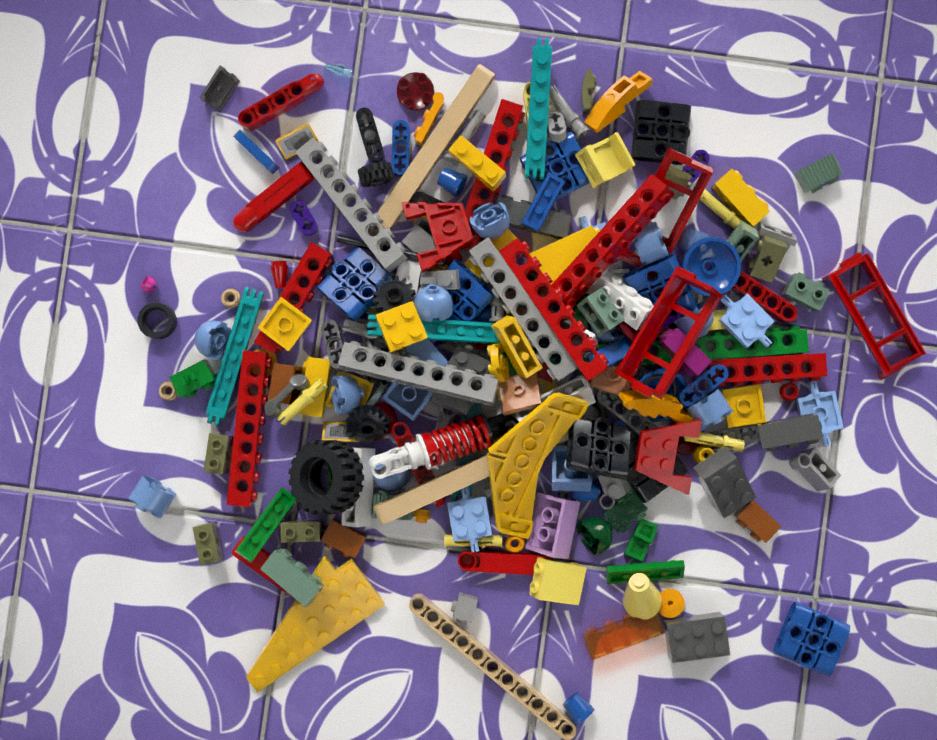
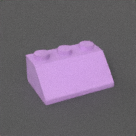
M537 492L532 514V532L529 539H527L525 548L553 558L569 559L580 502Z

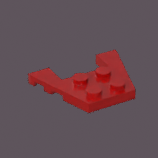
M402 202L406 221L423 216L427 217L436 249L417 254L421 272L427 271L473 241L462 203L426 204V202H418L416 204Z
M695 419L690 422L676 423V425L640 431L634 469L689 495L692 477L673 474L679 436L699 438L702 421Z

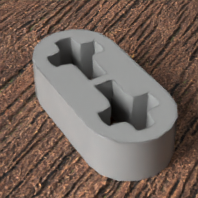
M557 111L549 113L547 124L549 137L553 142H561L567 137L564 116L561 112Z

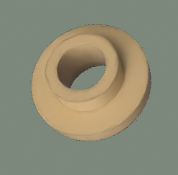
M227 289L222 293L221 301L226 307L234 308L239 305L241 296L237 290ZM230 295L234 296V301L232 302L228 300Z
M164 382L159 388V395L164 400L171 401L178 396L172 382ZM169 387L172 389V393L170 395H168L166 392V390Z

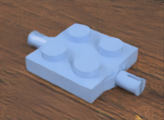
M748 294L735 303L727 295L720 300L728 309L725 315L718 321L745 349L757 340L766 348L772 344L765 336L767 328L775 321Z
M817 381L808 382L811 394L796 399L799 416L817 413L823 435V446L831 445L829 433L844 428L835 391L819 392Z
M467 486L465 489H461L462 498L460 500L448 502L447 505L453 541H470L471 552H475V550L477 552L480 551L477 539L492 535L486 496L470 497Z

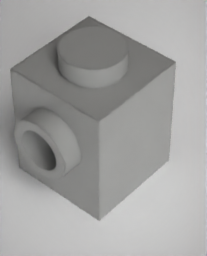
M459 592L457 601L453 600L450 610L454 612L453 618H456V621L462 624L472 623L478 597Z

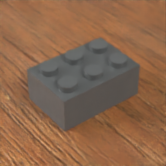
M457 346L448 364L456 366L457 370L465 371V369L475 371L476 374L484 376V374H489L488 365L491 362ZM455 378L452 381V384L455 386H459L462 384L463 380L461 378ZM474 383L471 388L478 391L482 388V384ZM435 392L431 396V402L464 418H467L474 404L472 401Z
M817 413L758 423L762 449L767 448V451L779 450V446L787 445V448L797 447L800 442L805 441L807 444L819 443V439L823 438Z
M726 446L693 467L712 506L723 518L728 517L757 498L737 457Z
M715 612L663 620L668 658L672 663L730 655L726 620L722 613Z

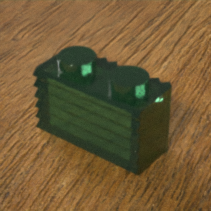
M630 490L625 496L615 502L611 509H606L602 515L617 533L620 531L624 533L631 528L630 523L635 519L639 521L646 516L645 512L648 508L637 494Z

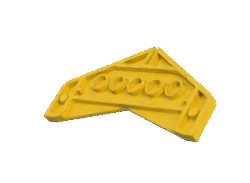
M559 392L553 393L488 448L490 453L486 454L494 519L499 532L529 539L533 526L532 514L538 473L545 458L575 420H579L586 412L589 405L586 400Z

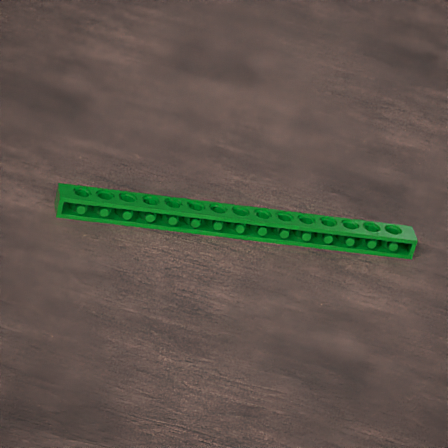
M800 326L788 327V331H781V327L769 328V332H766L765 336L770 339L772 344L767 348L757 340L751 344L749 349H745L732 334L724 335V332H714L709 337L704 335L695 342V345L710 360L809 352L807 329L800 330ZM784 336H787L789 338V344L787 346L784 345L782 342V338ZM657 337L652 344L657 350L655 356L667 363H671L672 358L657 345L660 341ZM726 340L732 342L731 350L725 348ZM598 341V346L595 349L600 350L610 345V343ZM708 341L712 342L714 346L711 352L705 347ZM543 345L541 348H547L549 345ZM502 352L504 358H508L506 352ZM551 356V359H550L551 363H552L553 365H557V363H554V362L552 361V356ZM508 358L509 375H518ZM644 358L641 365L656 364L647 358Z

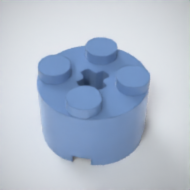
M656 221L649 222L633 240L643 266L669 256L667 248L661 239L663 237Z
M718 388L706 394L695 404L686 407L688 414L693 420L699 419L702 421L700 432L710 426L709 423L715 425L723 420L721 416L726 417L733 412Z
M142 476L130 494L129 500L136 504L135 507L143 512L149 510L152 515L161 519L177 494L169 487L166 489L160 481L149 476Z

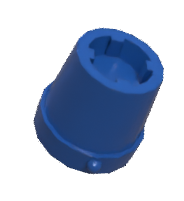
M444 168L438 178L437 185L457 198L462 193L468 176L464 173Z
M578 692L570 696L563 703L564 708L575 725L582 723L595 710Z

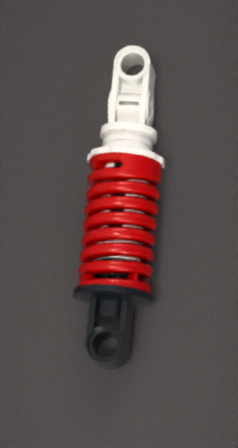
M480 413L471 419H466L465 422L459 421L458 424L447 425L444 429L432 430L430 434L426 432L417 434L416 442L411 444L408 442L405 443V446L374 455L370 458L368 465L374 477L378 479L402 473L411 468L414 470L421 465H425L427 470H429L433 466L441 465L442 460L444 463H447L449 457L451 460H455L456 455L458 458H462L463 453L468 456L470 450L472 453H476L477 449L482 451L484 448H490L494 444V440L500 439L519 422L512 414L504 416L502 413L486 419L485 415ZM508 421H511L509 426H505ZM383 464L380 469H375L377 465Z

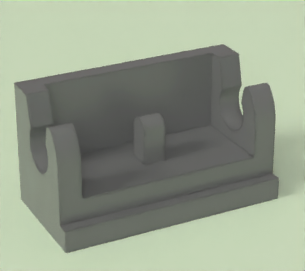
M219 65L200 95V99L221 113L240 80L233 73H229L224 67Z

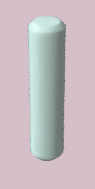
M381 383L366 405L370 404L373 406L387 388V384L383 386Z

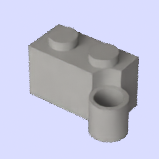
M816 447L802 450L800 454L793 455L789 459L790 467L793 470H798L816 491L831 489L841 476Z
M596 477L602 494L598 497V504L604 509H611L615 504V499L626 495L620 479ZM605 496H610L611 503L608 506H603L601 502Z

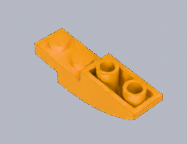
M638 71L630 78L626 76L620 78L603 94L584 121L585 125L598 133L626 112V104L653 85L652 78L641 71Z
M637 390L623 391L618 395L623 401V406L629 410L634 408L645 417L649 415L656 418L660 414L665 418L667 416L671 417L676 423H685L693 420L688 412L682 409L683 405L677 398L665 394L662 400L654 395L649 398Z

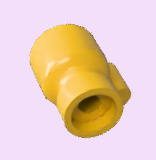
M705 445L698 446L694 450L692 458L699 464L713 455L714 451Z

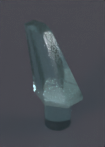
M326 63L324 69L339 76L352 77L353 71L345 68L344 64Z

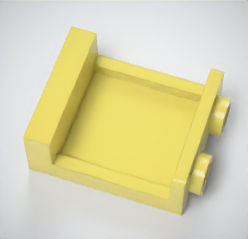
M618 132L592 146L590 144L575 154L593 188L624 174L635 166Z
M538 557L534 565L533 581L530 584V596L543 601L579 605L587 567L574 562L563 563Z

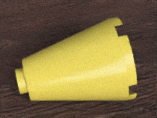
M636 573L631 576L624 592L623 606L631 617L645 620L650 619L660 610L662 603L661 594L646 575Z

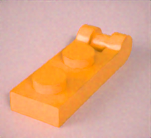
M436 92L433 95V105L430 110L427 109L422 118L424 122L421 127H417L414 133L415 144L421 147L424 145L444 106V95L442 93Z

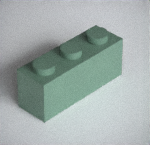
M286 549L274 550L260 568L305 607L313 602L325 586L321 583L322 580L319 576L306 570L307 567L300 561L296 562L292 558V554Z

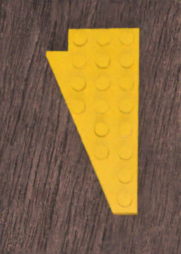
M326 556L322 558L313 574L319 576L322 580L321 583L325 586L313 602L306 607L299 601H294L246 675V679L257 692L385 605L384 600L353 559L335 569Z

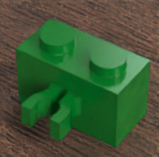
M203 359L169 378L179 398L186 397V399H190L197 395V391L201 389L205 391L212 388L217 377L209 361Z

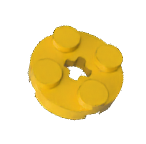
M501 343L490 345L487 347L488 355L491 357V364L488 365L489 373L494 375L499 383L507 382L506 378H509L508 358H504L502 353L505 350Z

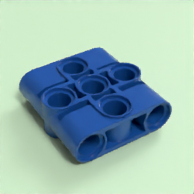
M571 131L567 133L566 139L561 142H546V148L552 149L554 154L545 156V178L548 172L568 182L571 186L569 190L562 188L556 200L568 196L590 183L580 163L572 164L569 160L570 157H576L575 154L581 150ZM526 154L519 157L524 170ZM559 165L562 168V172L556 173L552 167ZM529 171V180L537 194L543 181L540 182L532 179V171Z
M357 246L343 261H338L334 264L332 272L317 288L351 320L356 322L370 307L376 306L373 302V299H375L373 294L371 297L366 298L368 294L377 291L374 286L376 284L381 286V279L387 282L388 276H391L392 280L395 279ZM373 268L371 272L366 273L368 269ZM346 295L343 300H339L342 296Z
M672 253L664 259L629 271L622 278L627 286L634 288L639 295L647 297L652 302V305H655L661 295L655 292L656 289H664L676 267H680L675 254ZM650 271L657 272L655 277L647 276ZM687 284L677 302L680 303L681 307L691 311L698 304Z
M453 259L446 270H459L460 289L447 290L452 297L453 312L445 320L474 322L481 317L482 311L495 295L491 288L458 259ZM467 280L471 282L470 289L467 288ZM456 294L459 296L458 303L455 301ZM470 307L473 309L472 316L468 313Z
M793 602L778 635L773 652L805 668L812 669L829 677L833 673L850 632V625L798 602ZM822 617V623L816 625L817 618ZM797 627V633L791 636L792 628ZM815 635V640L809 643V637ZM829 643H832V644H833L832 648L827 651V650H826L827 645H828ZM807 653L806 660L801 661L802 654Z

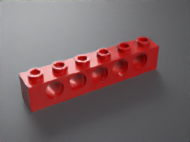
M311 242L280 297L293 305L291 303L292 296L299 295V303L293 306L304 314V306L307 302H311L315 295L313 291L316 285L318 286L323 281L325 269H329L334 261L332 259L333 255ZM312 262L319 263V268L316 271L310 270ZM304 278H308L310 281L306 288H302L300 285L301 280ZM261 330L254 343L273 354L281 353L284 350L281 345Z
M826 353L711 360L712 362L707 366V370L714 365H723L732 370L731 377L727 378L717 387L725 386V382H733V386L745 385L744 381H752V385L764 384V380H771V383H783V379H790V382H802V378L809 377V381H819L822 376H827ZM803 363L807 364L808 371L806 373H804L801 369ZM784 364L789 367L787 374H784L782 371ZM765 365H767L770 368V373L768 375H765L763 373V367ZM746 366L751 369V374L748 377L744 374ZM715 369L716 374L712 377L709 374L707 375L713 384H715V381H713L715 377L722 378V369Z

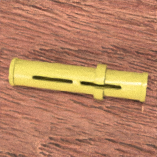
M704 189L699 200L722 218L724 224H729L736 230V227L742 221L735 215L736 212L730 211Z
M319 378L309 389L303 390V394L277 417L278 421L286 416L281 424L287 425L294 416L310 402L313 403L316 397L328 388L327 384L324 383L319 388L318 386L323 382Z
M700 432L699 438L684 437V441L714 446L720 449L726 446L729 450L743 452L745 446L744 440L728 438L727 435L719 436Z
M445 534L444 546L465 547L470 546V541H453V535ZM502 534L481 537L477 539L478 546H481V548L502 547Z

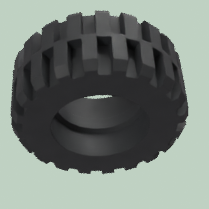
M314 440L304 444L302 449L296 452V457L291 461L292 467L289 468L290 480L288 482L292 488L290 490L292 496L296 497V503L299 506L302 505L301 508L304 511L310 512L313 515L338 514L345 512L346 509H350L354 505L353 502H357L360 497L359 492H362L364 486L362 485L364 480L362 469L364 468L363 464L359 462L360 457L357 453H353L355 450L350 445L337 440ZM325 461L330 465L333 474L332 486L328 493L324 491L320 482V472Z

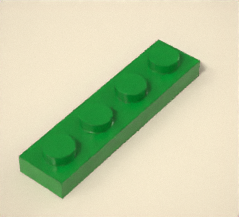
M281 487L235 552L249 562H252L291 508L296 497Z
M671 560L666 562L606 566L607 584L628 583L631 576L636 573L646 575L650 581L684 578L685 564L684 560Z

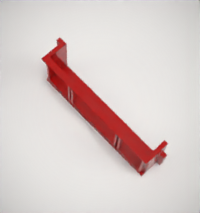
M668 148L655 176L668 187L688 195L689 198L669 237L662 236L663 238H661L668 254L672 253L713 174L711 166L704 165ZM673 160L701 171L693 190L664 178ZM631 242L629 247L617 258L636 267H641L643 265L640 256L628 251L632 244ZM650 271L647 275L655 277L657 272Z
M859 252L839 263L840 268L822 277L823 281L829 280L879 365L881 371L877 375L880 380L901 370V367L926 354L869 253L862 255ZM861 263L872 283L849 295L838 275ZM874 288L899 329L878 342L874 339L853 300ZM902 335L912 354L890 366L880 347Z
M678 266L615 374L631 382L632 385L630 387L649 398L654 395L661 400L663 399L723 296L712 286L697 280L696 274ZM687 284L710 294L699 315L676 304ZM675 310L695 320L669 364L648 351L671 311ZM644 358L667 369L655 390L633 378Z

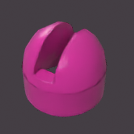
M147 276L143 280L140 289L152 293L155 291L152 287H157V283L153 278Z

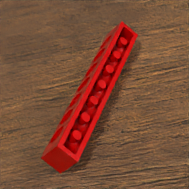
M501 99L484 155L490 160L494 155L500 156L501 162L495 164L507 172L508 167L505 166L507 159H511L514 150L511 148L512 141H517L519 130L516 129L518 123H523L525 112H522L523 105ZM511 120L513 125L506 127L503 121ZM503 137L507 140V143L500 145L497 140ZM475 178L465 209L470 227H472L470 217H474L473 212L480 206L493 202L494 196H499L501 184L493 192L479 179ZM482 191H487L490 197L488 199H481L479 194ZM476 234L473 236V241L461 249L469 251L484 239Z
M651 174L551 284L554 290L558 288L564 296L562 302L565 306L568 304L571 308L575 306L583 294L588 292L593 283L603 275V272L616 261V258L629 247L635 237L643 231L645 226L657 216V213L675 195L656 176Z
M516 238L499 250V253L587 381L591 382L609 370L607 366L609 363L608 359L603 353L599 355L595 348L598 345L592 336L587 338L584 333L587 329L580 320L576 322L573 317L575 312L569 304L564 305L562 302L564 296L558 288L553 289L551 286L553 280L548 273L543 274L539 269L542 265L536 256L533 258L528 252L531 249L525 240L521 243L519 238ZM526 257V263L518 265L517 261L519 258ZM531 273L538 274L537 279L534 281H529L528 276ZM541 289H549V293L547 296H539V292ZM554 304L560 305V310L557 313L550 312V308ZM565 320L571 321V326L568 329L561 328V324ZM576 336L583 338L582 343L578 346L572 344V340ZM588 352L594 354V359L591 362L583 360L584 355Z
M243 350L226 505L251 507L257 501L258 492L255 491V485L259 482L260 477L257 467L262 459V453H259V448L264 440V434L261 433V429L266 421V415L263 414V410L268 401V396L265 395L266 388L269 387L270 383L267 370L272 365V357H269V353ZM254 366H258L261 370L257 377L252 373ZM252 385H256L259 390L255 396L250 392ZM250 404L256 406V413L254 415L248 411ZM248 423H251L254 426V432L252 434L246 431V426ZM246 442L252 445L250 453L244 450ZM243 462L250 464L249 472L242 469ZM241 481L247 482V491L240 488Z

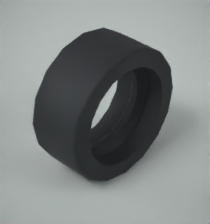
M152 302L140 310L137 324L145 336L153 339H164L175 331L177 317L174 310L169 306L159 302ZM162 310L167 314L168 325L163 331L154 332L148 328L146 319L151 311Z

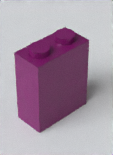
M678 328L665 330L658 337L660 341L657 345L673 359L686 335ZM694 344L681 368L689 376H698L712 361Z

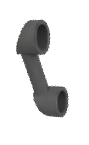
M303 374L292 376L290 383L273 400L266 402L264 407L266 415L270 418H277L282 411L279 404L295 388L299 391L307 389L309 379Z

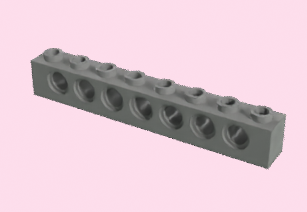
M314 138L310 139L295 151L379 262L390 273L407 259L404 255L406 252L405 248L400 242L397 244L392 238L395 236L388 227L386 229L383 228L381 223L384 221L377 212L373 215L369 210L372 208L366 198L362 200L359 197L360 190L355 184H349L347 180L350 178L343 169L341 171L338 170L336 166L339 163L332 155L328 157L325 153L328 150L321 141L317 143ZM322 157L323 160L316 164L317 159ZM334 172L331 178H327L328 173ZM341 186H345L344 191L338 193V189ZM356 200V204L353 207H349V203ZM368 215L365 221L360 222L361 216ZM379 229L378 235L372 237V231ZM385 244H390L388 251H382Z
M489 237L469 250L472 255L469 257L475 267L480 266L483 271L480 274L485 282H491L494 287L491 290L496 298H502L505 303L502 306L507 314L510 315L512 313L516 318L519 326L526 333L530 346H535L537 349V358L542 364L546 362L549 369L547 372L553 380L557 378L560 382L579 369ZM487 258L494 259V264L491 267H485L484 265ZM498 274L505 275V280L502 283H496L495 281ZM509 290H515L516 297L514 299H507L506 293ZM524 305L528 309L527 313L520 316L517 313V309ZM531 322H537L539 328L535 332H530L528 325ZM542 338L550 340V345L547 348L540 347L539 342ZM554 354L561 356V362L557 365H553L550 361L551 356Z
M355 341L350 343L344 342L338 366L342 370L492 407L499 386L498 379H495L496 377L490 374L482 376L470 369L461 371L457 370L456 366L449 364L441 366L433 360H426L424 362L413 355H407V357L400 356V353L396 351L392 353L389 351L383 352L376 346L367 348ZM360 355L367 356L364 362L357 361ZM381 359L386 360V363H385L384 366H382V367L376 366V363H377L379 360H381ZM399 364L405 365L404 370L400 372L395 371V367ZM417 369L424 370L421 376H415L414 372ZM437 373L444 375L440 381L433 380V377ZM455 378L463 380L459 386L453 385L452 381ZM474 383L482 384V388L478 391L473 390L471 387Z

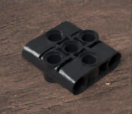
M638 100L636 102L635 121L632 131V159L661 163L668 148L687 155L691 106L679 103ZM659 111H665L667 117H661ZM638 127H644L647 133H639ZM657 129H663L665 136L658 135ZM676 131L683 132L684 138L677 137ZM655 148H661L663 155L656 154ZM673 160L671 163L675 165H683L682 163L676 160Z
M581 417L579 420H575L568 432L566 468L585 472L592 477L605 476L625 480L629 466L630 427L610 423L605 418L595 420Z
M636 435L630 440L629 466L625 480L641 501L646 503L669 486L663 483L657 484L656 480L637 472L638 476L635 480L629 479V472L635 470L634 461L636 453L633 452L632 447L639 441V436ZM676 455L673 474L685 475L688 469Z

